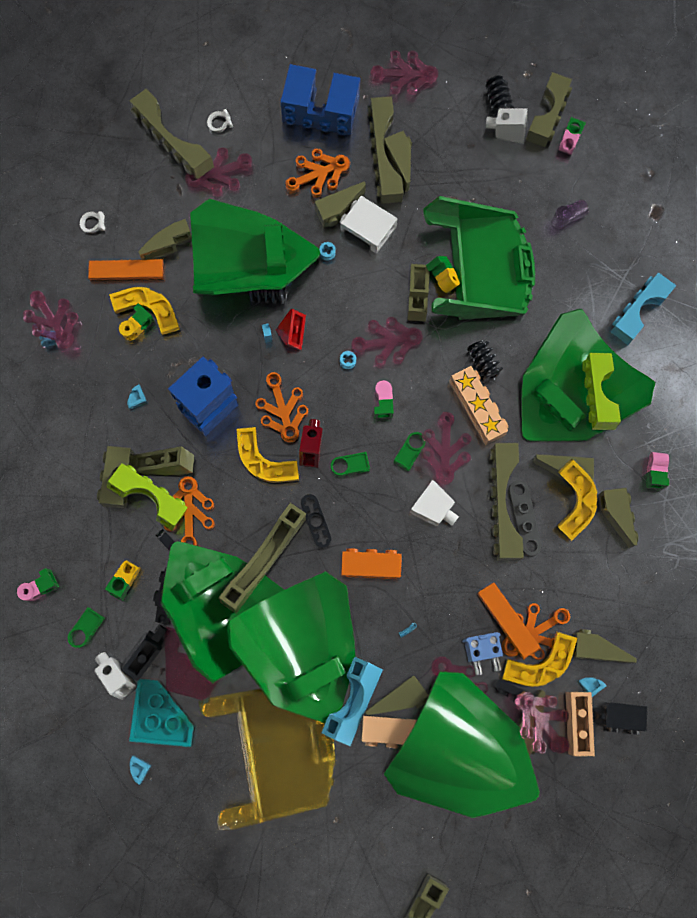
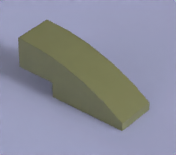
M186 219L169 225L145 243L139 251L141 260H152L177 252V244L192 240Z
M411 264L407 320L426 322L429 293V270L426 265Z

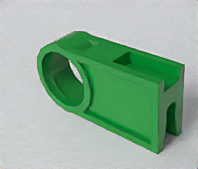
M419 432L411 433L394 459V463L409 471L425 446L426 439L424 435ZM413 436H418L422 439L423 445L420 448H413L409 444V439Z
M367 452L334 458L331 462L332 473L337 477H343L370 471ZM336 461H344L347 464V470L343 473H337L334 471L333 465Z
M87 607L68 634L69 644L75 648L85 647L105 618ZM78 630L83 631L86 636L84 643L81 645H75L72 641L73 634Z

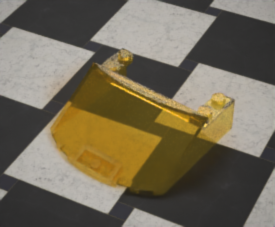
M261 689L215 696L198 701L200 712L205 717H215L231 713L237 714L251 803L222 810L217 818L218 830H233L328 805L330 788L334 784L332 777L333 766H335L334 740L321 733L325 723L272 705Z

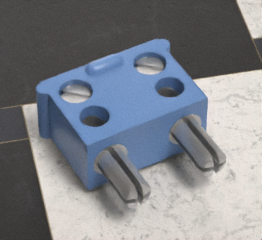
M490 633L462 640L465 643L468 662H473L475 675L482 674L480 660L492 658L494 671H501L499 657L503 656L499 639L500 633Z

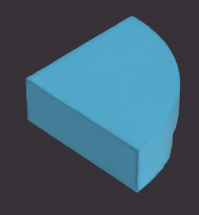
M262 324L265 343L272 342L269 324Z
M139 384L132 389L128 397L127 404L130 410L147 403Z
M592 677L582 678L577 681L585 692H592V697L606 687L604 682Z
M132 756L130 772L133 780L140 785L151 765Z

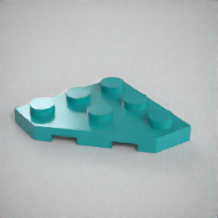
M139 679L136 687L129 741L192 747L194 725L161 682L158 680Z

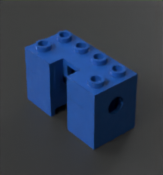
M290 64L281 98L282 122L289 125H301L305 128H317L325 132L332 131L341 135H351L359 101L360 78L334 73L327 104H323L322 108L314 106L317 88H315L316 69Z
M203 356L173 383L168 390L172 398L177 400L175 404L179 411L206 437L238 404L237 396L232 388L231 378L226 373L221 374L217 370L218 366L211 359L207 360Z

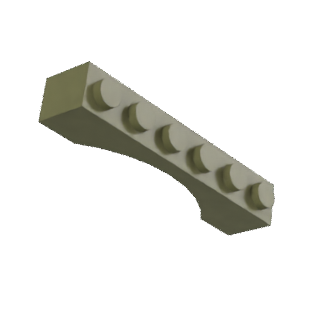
M147 89L129 100L132 106V114L136 118L141 119L143 126L147 130L150 129L157 141L161 140L163 142L164 148L168 152L171 151L175 160L179 164L182 163L189 175L193 174L196 179H199L214 168L211 156L201 145L182 141L166 130L161 123V110L158 101Z
M392 96L371 98L370 105L367 106L368 117H371L369 131L370 133L373 132L371 148H375L373 164H377V169L375 170V181L379 182V186H376L377 197H380L381 204L402 202L404 194L402 177L390 165L383 146L384 136L393 122Z
M495 443L489 453L490 460H493L490 477L494 479V486L491 487V497L494 498L495 505H492V517H495L492 532L493 536H496L493 553L497 555V560H521L524 558L523 538L510 521L505 500L509 477L519 463L518 443Z
M292 503L287 506L255 555L220 595L219 601L222 605L237 614L306 521L305 512Z

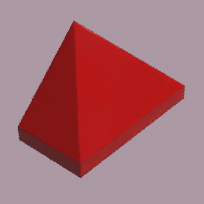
M294 309L289 310L276 328V332L285 345L301 350L306 315Z

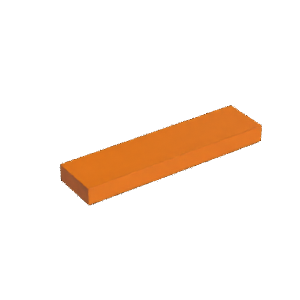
M163 259L89 261L88 278L90 281L163 279Z
M495 583L478 592L477 595L523 660L540 650L541 647Z

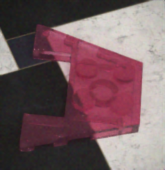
M165 626L167 629L165 632L166 691L206 701L220 679L211 683L192 666L187 654L178 652L181 641L175 629Z

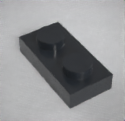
M495 679L493 684L498 694L506 697L511 694L516 697L515 701L527 705L528 702L534 703L535 694L502 680Z

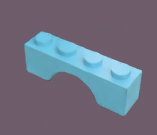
M659 272L654 278L650 276L644 284L646 286L645 290L642 291L640 289L633 297L636 301L633 304L629 302L624 308V316L622 318L618 316L612 323L614 328L611 333L627 345L632 342L644 327L640 319V308L647 304L660 306L676 287L674 283Z
M354 657L346 675L351 686L349 698L341 710L329 714L321 732L322 734L351 746L381 676L382 669Z

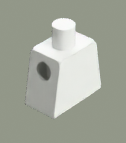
M501 108L498 110L497 118L487 117L486 128L496 129L497 139L524 144L527 129V109Z
M433 480L410 510L411 514L435 526H438L442 520L453 526L459 517L450 510L455 503L454 500Z
M105 652L95 658L99 665L95 672L110 695L123 700L136 689L137 684L128 674L121 670V663L112 657L109 658Z

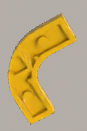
M133 287L109 294L116 314L132 309L139 303L143 308L149 309L154 313L162 335L180 330L173 308L162 294L145 287Z
M256 427L237 429L239 455L242 463L252 475L272 483L299 481L297 461L270 462L266 460L258 450Z
M571 459L558 473L575 490L576 504L571 513L557 527L570 540H573L587 527L595 515L597 509V489L591 477Z
M556 632L548 658L542 663L535 665L507 659L502 679L533 687L546 685L559 678L571 662L577 638Z

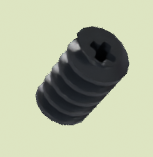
M501 75L493 76L485 82L491 111L496 117L499 109L514 108L512 105L513 101L510 99L511 94L507 86L508 82L503 80Z
M287 286L283 289L248 291V296L253 303L257 297L259 303L263 301V298L266 303H269L272 298L274 304L277 303L278 299L281 304H284Z
M477 341L467 347V350L471 351L470 357L474 358L473 363L478 364L476 369L481 371L479 375L484 377L483 382L496 378L503 370V367H496L500 363L499 360L493 361L497 355H490L493 348H486L490 344L489 341Z

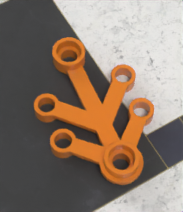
M314 149L312 151V159L329 164L322 166L307 161L302 155L296 158V166L312 170L313 172L299 178H288L285 182L287 192L295 194L299 191L300 185L318 178L316 184L311 188V195L314 198H318L322 194V187L327 174L333 171L332 178L327 181V188L335 191L338 188V180L341 173L349 169V159L344 155L328 156L322 154L320 149ZM330 183H335L336 185H335V186H330L329 184H330Z
M271 372L267 375L266 382L268 387L273 390L278 408L267 403L264 398H258L255 405L258 410H266L281 418L283 425L272 421L268 415L261 418V425L264 428L270 427L280 432L283 441L293 443L299 438L298 426L303 417L308 415V407L306 405L298 406L297 415L291 423L289 415L297 401L303 397V391L301 388H294L285 406L280 390L281 376L276 372ZM273 379L278 381L276 384H271ZM299 391L301 395L295 396L294 392ZM264 402L265 405L263 407H259L258 403ZM304 408L306 412L301 414L299 410ZM269 419L270 423L264 424L263 421ZM288 431H292L294 433L291 437L287 436L286 434Z
M188 476L179 481V490L173 498L182 499L184 497L185 506L188 507L184 514L185 536L181 539V542L187 543V541L191 540L193 545L197 546V540L193 537V515L202 522L203 527L207 530L213 529L215 522L192 503V495L202 503V507L207 511L214 508V502L212 499L206 498L197 489V481L193 477ZM191 484L192 487L191 489L187 490L185 489V485ZM210 501L212 503L211 506L205 507V503ZM208 520L212 521V525L209 527L205 526V522ZM163 525L166 531L172 532L170 529Z
M532 603L527 607L529 615L526 627L538 644L549 646L552 649V641L555 638L551 639L539 634L556 624L562 625L569 622L570 613L565 608L557 609L553 613V617L534 628L540 607L538 604ZM531 606H535L537 608L536 613L531 612ZM517 613V615L520 617V619H521L522 622H523V620H524V619H523V616H522L521 614ZM559 613L563 614V620L558 619ZM508 637L505 638L501 643L502 652L509 657L518 655L519 653L515 647L512 651L508 649V644L511 641ZM540 648V658H537L535 656V653L530 656H532L535 660H541L544 658L545 652L543 649Z

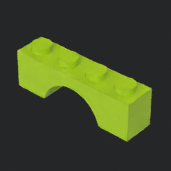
M589 353L586 360L583 361V371L586 372L585 388L588 389L587 405L590 406L589 422L592 423V430H615L621 423L619 405L606 398L601 388V382L607 380L614 371L612 353Z
M121 463L108 480L107 488L122 498L136 493L148 496L153 500L157 508L156 521L173 531L186 513L188 507L185 506V502L170 496L165 488H158L152 484L153 481L150 478L137 474V471L132 466Z

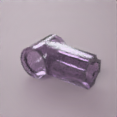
M580 199L568 206H560L552 219V225L556 229H564L567 224L589 213L588 204L585 200Z

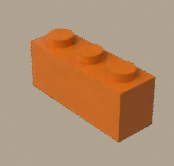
M348 548L346 552L342 551L341 577L400 580L402 554H397L396 550H385V553H378L376 549H366V552H358V549Z

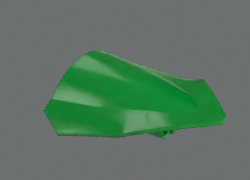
M213 199L206 200L190 212L194 268L193 293L217 295L260 289H283L320 256V250L314 244L279 221L259 212Z
M580 308L562 313L522 376V436L528 441H585L605 431L592 430V423L589 422L590 406L587 405L588 389L585 388L586 372L583 371V361L586 360L589 353H612L614 371L607 380L601 382V388L606 398L619 405L621 421L651 405L656 382L619 357L599 336L583 309Z
M174 542L169 551L161 605L171 620L192 666L211 683H214L242 666L241 662L229 648L227 621L284 589L265 575L237 614H235L220 603L219 597L229 583L247 565V562L229 554L184 542Z
M325 571L263 600L227 621L229 648L272 705L322 723H326L329 714L342 709L350 682L346 675L354 657H356L348 590L344 583Z
M439 672L414 727L384 772L385 777L396 793L471 818L492 814L535 801L539 797V788L521 728L464 673Z

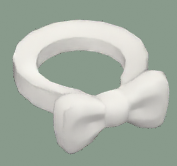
M226 109L223 112H213L208 117L207 125L213 132L219 133L228 126L230 128L233 127ZM221 116L226 118V121L220 128L212 127V120L215 117Z
M101 211L98 214L95 212L85 213L80 219L81 229L89 234L95 233L99 229L105 231V215ZM89 217L99 219V223L92 229L85 227V221Z

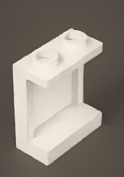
M361 196L358 201L355 200L352 203L349 213L344 214L341 218V231L345 232L347 230L371 245V251L377 254L396 228L398 218Z

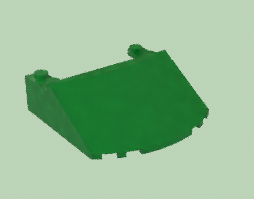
M442 196L437 197L423 209L425 222L428 225L451 228L454 270L460 281V284L456 287L457 300L435 299L431 304L432 313L459 317V320L526 314L528 303L532 301L533 297L531 295L532 287L535 286V263L531 244L527 243L524 236L526 230L524 227H520L516 212Z

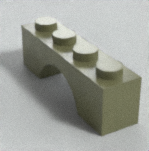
M552 72L543 95L549 102L551 111L545 115L534 116L526 137L527 141L546 147L548 141H552L555 131L552 129L553 126H558L561 118L558 114L559 111H564L567 103L564 99L565 97L569 98L572 87H570L572 79Z

